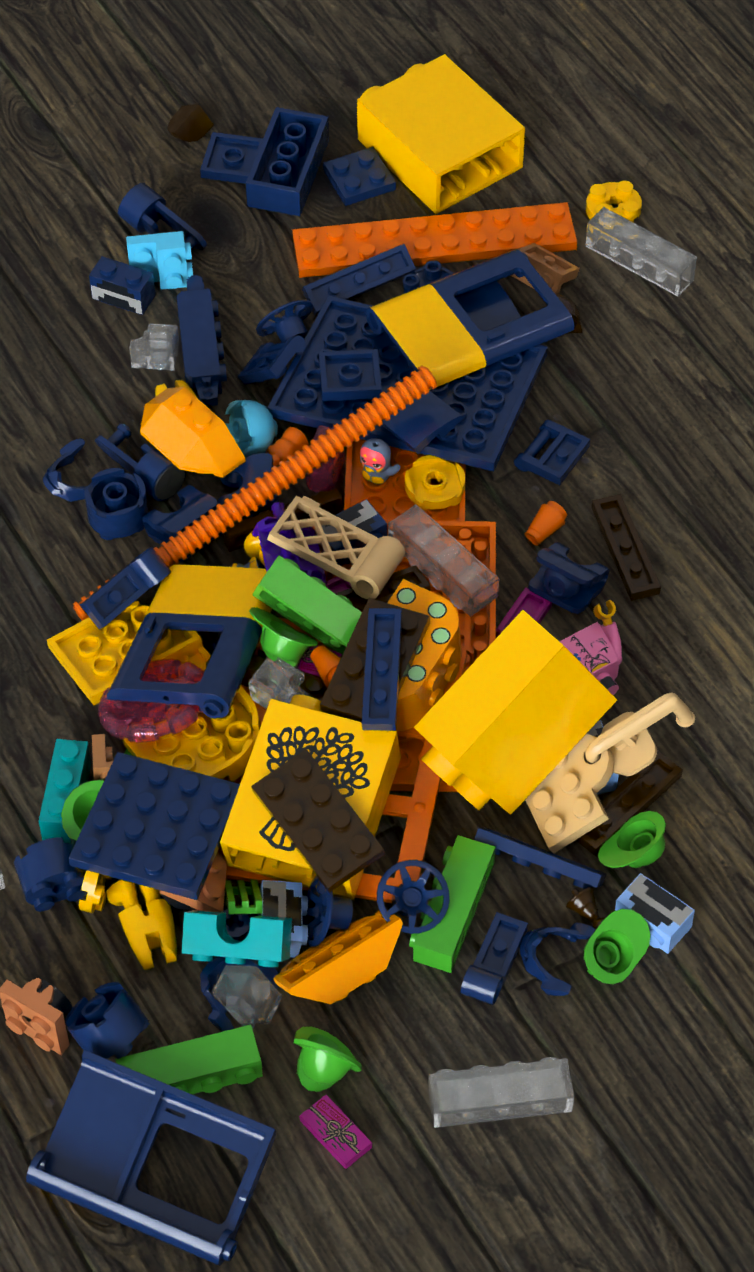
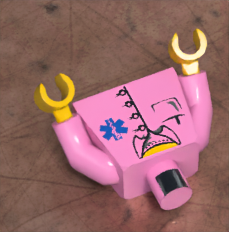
M608 600L606 601L607 615L602 613L600 604H597L593 610L595 617L602 620L603 625L600 626L596 622L559 642L614 695L619 689L614 680L618 676L619 665L622 662V646L617 624L612 622L611 619L616 612V606L613 601Z

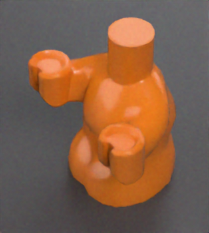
M289 427L275 444L268 447L266 453L272 455L273 466L278 467L279 462H286L289 455L293 457L295 456V451H302V447L305 444L309 446L308 439L301 430Z

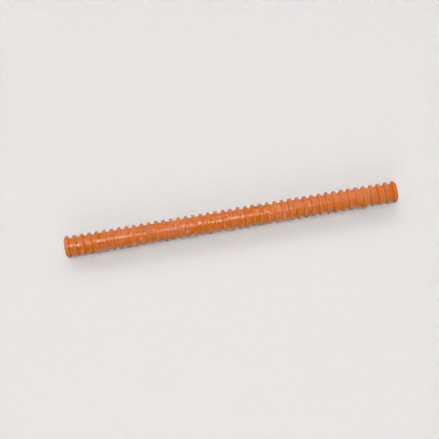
M421 365L418 367V372L412 371L410 377L405 376L403 378V382H396V387L390 386L387 389V393L384 391L380 393V398L374 397L372 403L367 402L364 404V409L358 408L356 414H349V419H342V424L336 423L333 425V430L327 429L325 431L326 434H320L317 441L311 440L309 446L305 444L302 447V451H295V456L289 455L286 462H279V467L273 466L270 473L267 471L263 473V478L257 477L254 484L252 482L248 483V488L242 487L239 494H232V499L226 498L223 505L220 503L216 505V510L210 509L207 516L204 514L200 516V521L194 520L191 527L189 525L185 526V531L181 532L179 530L175 538L171 536L168 538L169 542L163 541L159 549L157 547L153 549L168 568L173 564H179L180 559L186 560L187 554L193 555L196 548L202 549V544H209L212 537L218 538V533H225L228 526L230 528L234 527V522L240 523L243 520V516H250V511L256 512L259 505L262 507L266 505V500L272 501L275 494L278 496L282 494V489L288 490L290 484H297L298 478L304 479L306 473H313V468H320V463L326 464L329 462V457H336V452L342 453L345 446L351 447L353 441L358 442L360 440V436H367V431L372 432L375 430L376 425L379 427L383 425V420L389 421L391 419L390 416H396L399 409L405 410L407 404L412 405L414 403V399H421V394L426 395L429 393L430 388L432 390L437 388L435 377L427 367ZM90 591L89 595L91 596L94 593V591ZM85 596L81 597V602L78 603L76 601L73 603V609L81 621L89 617L80 606L87 599Z

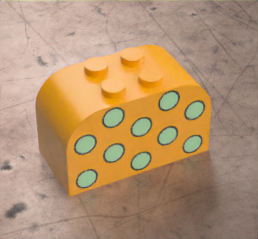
M403 579L387 603L430 616V624L398 694L396 731L414 728L432 706L438 702L443 696V689L447 683H452L455 680L462 657L459 616L454 605L446 598Z

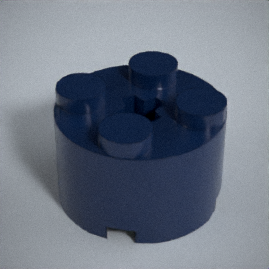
M110 468L95 474L91 478L92 482L88 487L86 486L84 492L90 526L104 540L127 537L144 529L142 517L148 513L145 485L139 475L125 473L124 469Z
M63 837L42 840L26 848L27 855L20 859L19 855L15 858L14 866L25 899L29 904L34 905L36 911L49 910L54 906L55 902L64 899L73 902L86 896V891L81 890L86 870L70 866L69 856L76 840L71 839V843H64Z
M110 982L96 988L95 992L98 995L88 1001L86 997H83L68 1013L65 1024L68 1026L69 1033L83 1051L86 1050L105 1059L113 1055L119 1059L132 1050L133 1045L131 1042L148 1027L149 1020L120 983Z

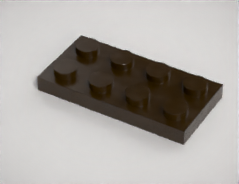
M369 598L320 703L321 711L362 722L369 608L402 609L398 694L429 627L430 616Z
M307 749L251 786L254 794L329 893L385 855L383 847Z

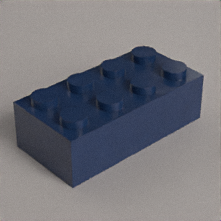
M279 107L275 108L246 181L247 207L301 216L329 142V116Z

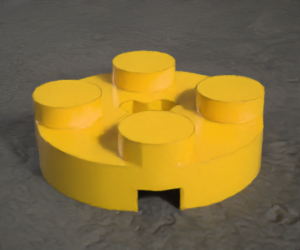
M607 182L591 186L586 200V213L592 222L595 223V220L603 223V228L619 230L630 227L634 224V219L639 218L641 214L642 200L639 193L633 189L631 182ZM609 204H617L618 207L613 208V206Z
M427 455L414 461L413 467L409 471L407 469L405 473V491L417 509H443L458 505L462 500V494L465 490V473L457 462L454 465L439 457ZM431 479H436L437 482H442L439 485L430 484Z
M86 870L81 890L88 893L85 901L79 899V910L94 913L95 910L102 911L107 898L106 892H104L106 879L112 880L113 877Z

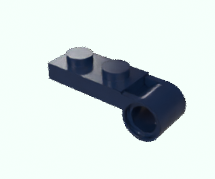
M150 547L81 603L80 606L98 629H102L148 589L168 576L171 570L153 547Z
M496 912L474 964L470 965L466 971L461 986V994L491 1005L495 1004L519 951L522 939L528 930L527 922Z

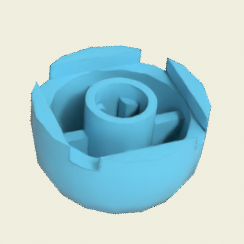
M235 400L231 402L225 412V415L230 414L229 423L226 426L245 458L253 454L266 453L278 432L277 422L273 419L272 414L266 406L256 401Z

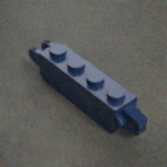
M193 275L188 277L186 281L187 291H181L177 295L185 380L203 404L215 406L218 405L219 394H222L221 382L227 381L225 364H219V360H224L223 342L217 343L216 339L222 338L220 321H214V317H219L217 300H212L210 289H204L203 278Z

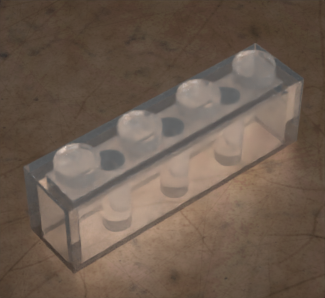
M605 207L587 223L585 247L676 296H679L694 281L697 256Z
M417 504L388 523V536L394 537L401 542L405 549L404 557L409 561L410 565H416L429 579L432 586L437 590L443 591L457 609H462L471 617L498 598L499 578Z
M546 1057L538 1062L530 1063L512 1061L504 1066L495 1067L477 1065L469 1070L460 1071L442 1069L428 1075V1092L434 1128L566 1113L573 1110L574 1092L567 1058Z

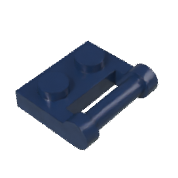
M297 335L290 337L285 342L262 344L238 375V378L245 385L280 378L286 372V365L294 354L305 350L306 343L304 338Z
M545 420L539 428V434L524 453H519L514 459V465L520 471H530L560 486L590 447V439L551 420ZM556 438L539 460L536 459V455L547 441Z

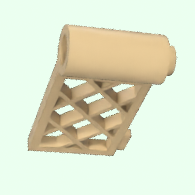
M295 496L267 538L268 541L351 583L354 592L365 599L377 598L405 556L404 546L398 539L390 536L377 538L321 509L320 503L306 496H303V498ZM298 508L309 514L310 519L297 520L294 513L295 510ZM331 525L337 529L338 533L325 534L322 526ZM314 527L317 535L304 537L301 528ZM294 529L297 538L288 539L279 533L282 530ZM358 539L367 545L363 548L352 549L349 540ZM342 541L345 550L332 551L328 542ZM321 543L324 552L315 553L309 549L308 545ZM349 558L352 567L348 570L338 565L335 559Z

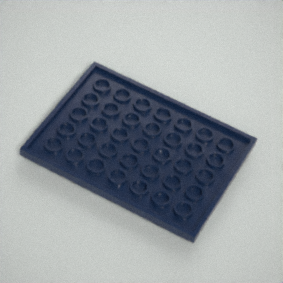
M328 295L304 339L306 343L305 350L296 354L267 407L273 418L325 431L327 429L333 430V425L336 423L342 424L341 420L344 418L349 419V414H356V410L360 407L364 409V404L367 402L372 403V399L322 401L319 352L378 349L382 392L384 391L385 393L388 392L387 389L390 386L396 387V382H403L405 376H411L410 373L414 371V368L387 332L376 335L370 328L366 311L372 305ZM537 345L438 386L434 390H429L462 415L463 419L443 439L436 436L420 454L432 455L444 460L494 472L545 361L548 346ZM376 425L375 430L372 432L367 431V436L359 437L366 441L374 438L381 439L388 446L414 452L382 425L380 427Z

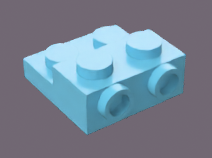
M183 231L126 237L129 265L153 272L154 282H160V290L187 287L186 281L188 277L193 276L192 262H186V260L192 259L190 242H184Z

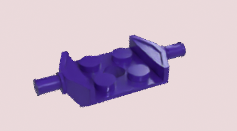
M279 502L274 503L271 506L274 517L267 516L257 522L252 532V536H259L266 572L280 555L284 559H291L298 564L301 571L310 577L319 578L327 585L324 569L267 540L268 534L285 512V506L282 502L280 505ZM313 527L301 528L304 537L316 536ZM294 529L282 530L279 533L288 539L297 538ZM318 544L308 545L311 551L320 553Z

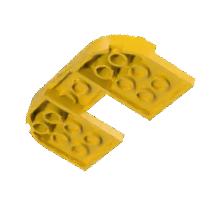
M134 601L102 629H98L90 617L47 639L51 652L93 706L107 699V693L149 609V606H140L139 601ZM166 629L143 678L146 677L148 681L196 684L202 679L206 670V663L211 655L204 648L202 639L196 631ZM240 685L229 713L223 718H210L206 716L198 705L169 704L168 706L172 710L122 737L125 747L132 756L219 779L226 777L229 781L233 782L245 772L261 725L254 701Z

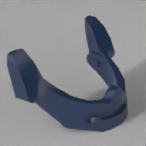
M82 438L73 440L61 448V457L47 469L43 477L44 485L53 495L69 502L85 499L84 492L86 487L67 485L61 480V472L56 470L74 461L73 457L85 444Z
M574 923L570 929L541 927L530 930L523 937L520 945V954L525 970L542 982L541 989L547 995H568L571 985L553 977L542 967L536 957L537 945L549 934L561 936L571 942H576L577 939H589L595 932V928L583 923Z
M216 957L202 970L200 979L201 991L212 1006V1012L208 1016L212 1024L221 1032L235 1029L225 1014L227 1009L213 997L212 993L213 985L215 983L220 984L226 972L232 970L245 971L260 977L273 989H277L279 986L275 984L273 978L278 972L274 967L258 966V964L249 959H246V964L225 963V957Z

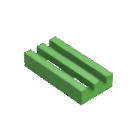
M226 880L225 900L229 915L262 914V897L257 880H251V886H245L244 880H237V887H232L231 880ZM234 895L240 896L242 906H235ZM248 895L252 896L253 905H249Z

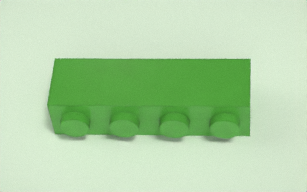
M280 555L252 594L318 641L342 655L362 614L360 610L353 606L348 598L343 595H336L326 588L322 580L317 577H310L300 570L297 563L291 559H284Z
M458 835L454 846L447 847L443 857L445 868L442 875L449 888V907L444 918L434 928L411 935L409 946L413 947V961L452 973L495 864V846ZM435 877L432 890H442L438 879ZM443 895L432 898L431 901L428 900V905L438 915L442 908ZM421 912L420 918L423 919L421 926H425L433 921V919Z
M251 1025L115 1059L117 1064L192 1095L200 1092L213 1093L224 1086L235 1083L248 1084L256 1078L263 1077L261 1058Z

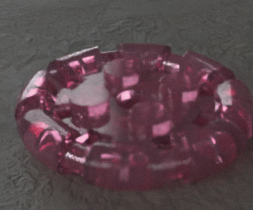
M178 659L155 660L150 662L142 681L196 684L202 679L204 671L190 662L181 664ZM110 688L105 689L98 705V716L103 728L110 735L120 740L127 738L128 741L136 743L160 740L159 737L170 733L173 736L197 721L198 714L202 713L198 705H167L153 702L107 700V693Z

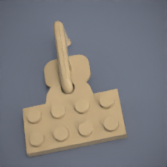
M667 693L636 713L626 712L619 715L603 727L601 735L598 737L586 734L525 799L549 850L556 853L609 819L597 793L606 786L612 773L632 776L655 760L657 747L647 729L649 726L671 712L676 715V722L679 726L690 727L695 722L694 713L690 711L689 707L677 694Z

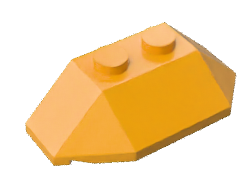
M167 388L145 404L140 434L178 469L200 474H214L216 477L223 478L246 461L244 454L224 421L187 388Z
M376 911L373 916L363 917L350 923L347 930H337L326 937L319 946L311 947L291 959L282 968L281 972L273 978L275 984L290 995L327 1004L343 1000L351 991L362 984L371 982L375 979L376 975L387 969L403 926L401 918L392 914L389 917L390 921L387 923L380 911Z

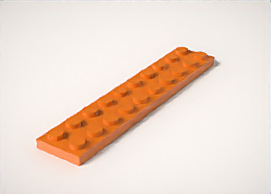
M568 202L292 229L299 278L331 275L402 244H405L415 266L425 265L429 261H438L442 264L492 259L532 243H536L550 252L577 250V239Z

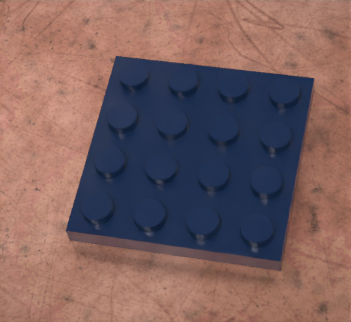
M117 752L69 856V864L80 869L198 900L220 848V840L240 784Z

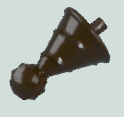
M588 887L580 892L577 888L573 889L571 892L574 897L566 904V908L593 922L592 927L597 929L605 917H599L593 887Z

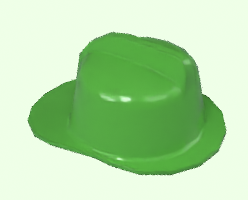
M255 607L249 610L254 619L263 625L260 643L262 650L271 660L286 667L295 668L308 646L318 645L315 639L295 630L275 615Z
M654 811L641 812L631 817L620 830L602 845L598 853L600 863L610 868L625 867L627 865L632 868H640L654 863L665 850L663 834L666 823L664 817Z
M620 909L610 913L601 922L584 948V960L588 968L587 972L606 984L622 982L630 975L650 945V930L648 923L642 915L634 910Z

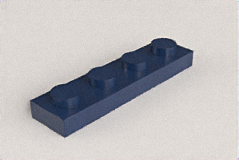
M402 244L305 285L302 291L306 299L312 302V312L315 315L320 312L328 295L349 300L410 274L416 270V267L405 244Z
M369 608L362 730L396 731L402 632L401 608Z
M487 827L478 828L474 838L476 841L495 846L496 855H500V852L503 851L513 855L512 861L530 867L531 863L542 866V872L549 876L561 879L563 874L574 879L573 885L583 889L603 886L607 875L604 872Z

